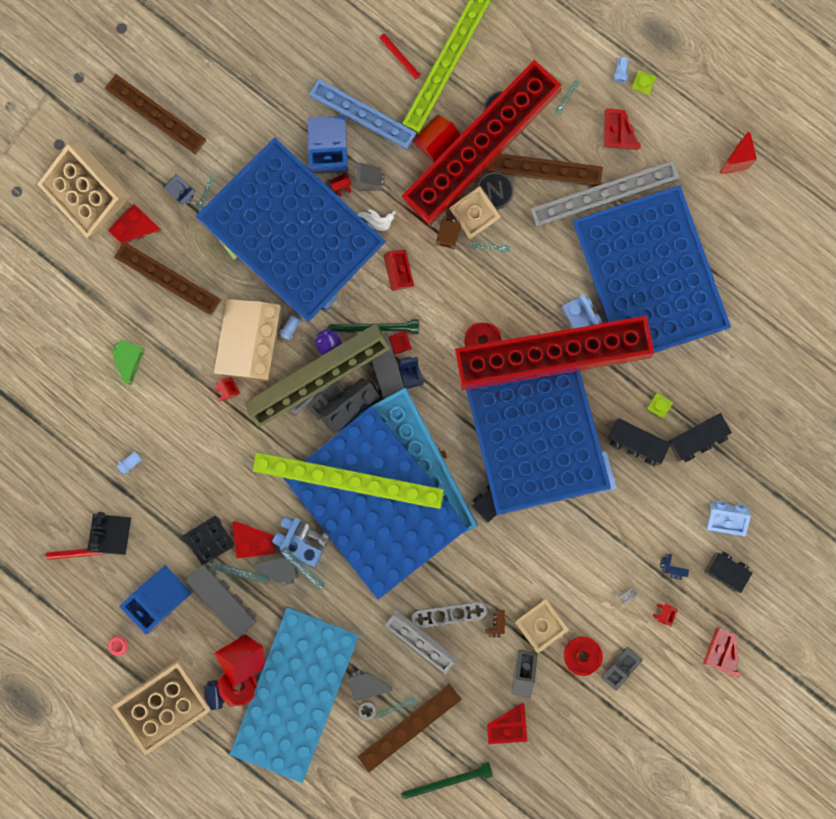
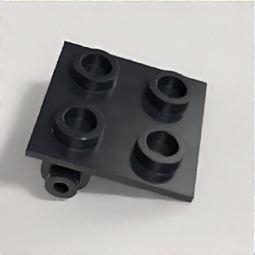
M104 512L93 514L87 552L126 555L131 517L105 515Z
M216 515L182 535L202 565L207 564L235 546L222 526L221 520Z

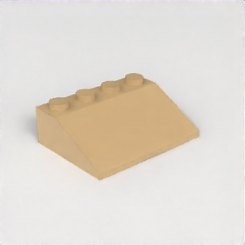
M81 142L67 144L37 184L86 238L91 237L130 198V195Z
M226 300L214 374L271 382L283 312L281 305L258 301Z
M178 659L129 692L112 706V709L145 756L211 711L192 675L181 659Z

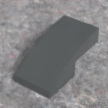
M339 381L334 382L323 393H320L307 405V408L319 421L321 418L317 412L343 393L345 388Z
M627 647L601 678L617 691L629 678V675L641 664L643 659Z

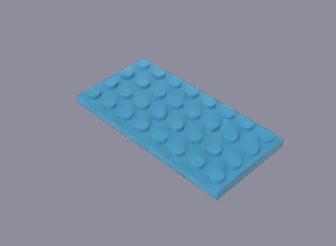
M404 388L374 404V409L437 488L445 489V499L468 527L465 532L477 527L478 524L408 389ZM367 409L363 410L361 413H359L357 416H355L352 420H350L348 423H346L343 427H341V430H343L346 426H348L351 422H353L357 417H359V416H360L362 413H364Z
M287 607L258 680L257 688H255V697L249 703L230 755L303 783L359 635Z

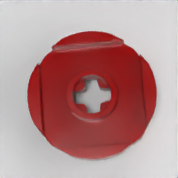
M475 323L466 331L464 345L465 347L479 345V337H486L487 343L502 341L501 333L491 323Z
M580 636L568 642L564 649L563 659L567 668L574 674L589 676L601 666L603 652L598 643L593 639ZM582 651H585V654L588 655L584 662H581V659L578 657V654H581Z
M225 672L222 673L217 681L220 696L228 706H243L254 699V691L257 688V681L254 675L241 682L240 691L232 686Z

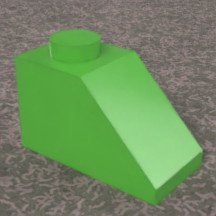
M120 340L113 348V358L123 381L132 385L145 350L142 347Z

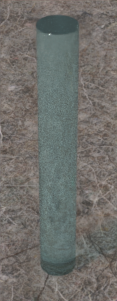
M287 547L282 548L281 553L319 589L325 586V583Z
M216 562L212 566L216 571L268 584L270 580L265 575Z

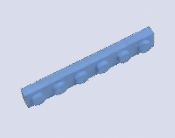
M320 79L316 81L309 93V97L405 150H408L416 136L415 131Z

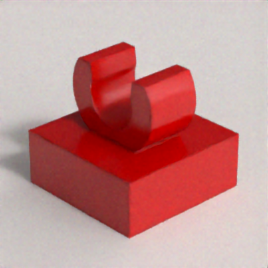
M347 173L329 180L334 192L336 191L339 197H342V188H346L351 193L349 185L352 183Z
M232 377L218 381L216 383L217 387L214 389L215 392L220 391L222 397L219 398L220 401L231 399L241 394Z
M666 603L665 605L657 604V607L661 608L662 612L660 615L653 613V617L658 619V622L672 627L678 609Z

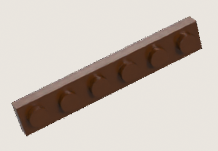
M115 74L105 87L107 92L194 155L198 153L207 141L206 138L119 75Z
M500 154L488 168L489 173L499 172L504 175L590 186L601 185L603 171L602 166Z
M123 242L114 256L118 261L210 316L214 314L222 301L126 242Z
M448 684L357 756L367 771L371 772L462 700L451 684Z

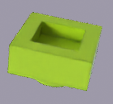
M638 70L631 89L649 96L656 76Z
M656 393L646 410L664 419L673 402Z

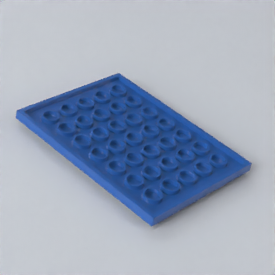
M275 137L195 216L201 224L307 323L316 316L386 242Z
M680 185L573 220L572 223L607 322L647 316L654 354L731 328Z
M580 371L466 390L497 516L611 489Z
M373 406L368 408L305 460L306 462L436 487ZM284 478L322 529L331 535L329 538L377 599L384 596L468 529L467 525L444 496L441 509Z

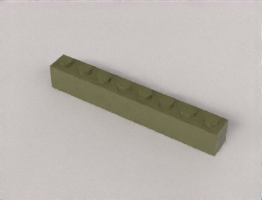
M374 324L245 402L249 417L259 428L390 350L384 334L377 324Z

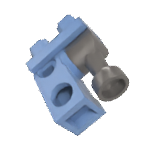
M285 516L280 526L289 529L286 536L276 533L272 542L279 546L280 550L312 567H316L323 551L306 544L308 538L318 541V546L324 549L331 535L326 532L321 535L311 529L308 523L298 518L293 519Z

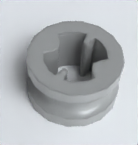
M633 587L628 588L618 596L620 599H623L624 605L638 595L637 592H633Z
M363 702L358 710L359 716L364 720L372 719L376 713L375 705L372 702ZM366 705L368 708L372 707L373 712H370V716L362 713L363 707Z

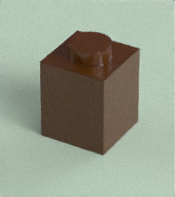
M442 219L436 245L455 250L461 224H458V221L454 219Z

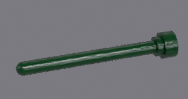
M411 319L407 323H377L381 331H407V333L419 334V319ZM330 324L328 329L336 332L364 331L374 324Z
M488 761L482 763L476 770L401 793L402 799H409L480 776L481 778L485 777V779L493 777V773Z

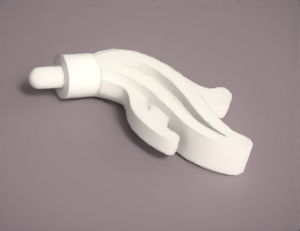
M368 210L369 213H358V216L365 219L372 229L386 231L389 229L396 211H393L391 214L388 213L385 218H381L373 210Z

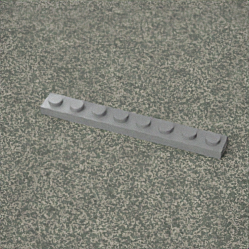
M670 161L531 208L530 212L537 228L679 180V175L674 161Z

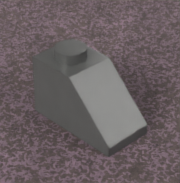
M357 163L358 191H381V185H385V174H381V168Z
M293 556L253 564L256 570L277 583L282 582L283 586L294 583V579L298 578Z
M518 650L512 683V695L531 698L535 684L538 653Z
M363 670L352 672V676L348 677L354 701L392 691L391 685L369 672L363 673Z

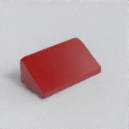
M406 250L386 253L384 261L391 290L397 291L413 287L414 282Z

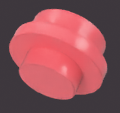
M122 636L113 637L108 644L109 651L115 656L123 655L128 649L127 640Z

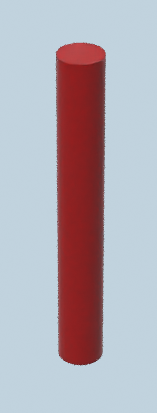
M385 33L382 34L379 39L412 77L417 80L421 74Z
M87 549L46 552V559L105 555V553L87 552Z

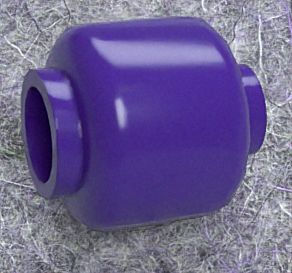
M326 329L316 335L315 345L321 356L343 344L336 331Z

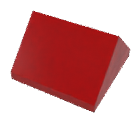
M437 115L414 138L412 143L431 161L435 162L461 134L451 121Z
M747 131L721 169V174L747 170L757 160L750 132Z
M246 634L214 653L233 687L261 671L265 665L263 646Z

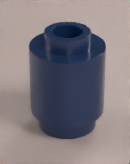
M218 680L207 681V685H204V698L211 710L222 709L223 703H225L219 694Z

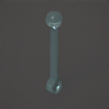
M573 81V86L560 107L555 109L557 115L562 114L566 102L575 88L579 87V81Z
M211 173L209 175V181L203 192L200 202L196 203V208L198 210H202L204 207L203 202L205 200V197L212 184V181L216 179V175L214 173Z
M477 242L471 243V248L495 249L502 250L504 253L510 251L508 245L501 247L478 244Z
M410 697L408 701L381 712L377 716L381 718L404 706L413 705L415 699Z

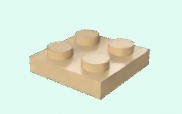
M481 186L449 208L469 239H473L502 218Z
M544 599L514 621L537 653L569 631L547 599Z

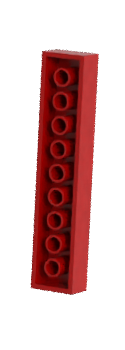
M533 60L402 195L403 201L431 226L561 92L562 84L536 60Z
M647 316L455 348L462 391L650 359L654 354Z

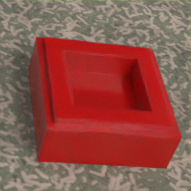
M406 331L388 336L394 355L412 350Z

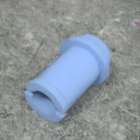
M626 57L617 58V68L614 74L616 82L625 83L629 77L627 74L629 59Z
M289 316L284 328L280 329L281 333L279 336L289 341L290 338H293L292 335L301 321L294 316Z
M134 451L125 460L119 461L117 467L123 474L130 473L129 470L142 461V459Z

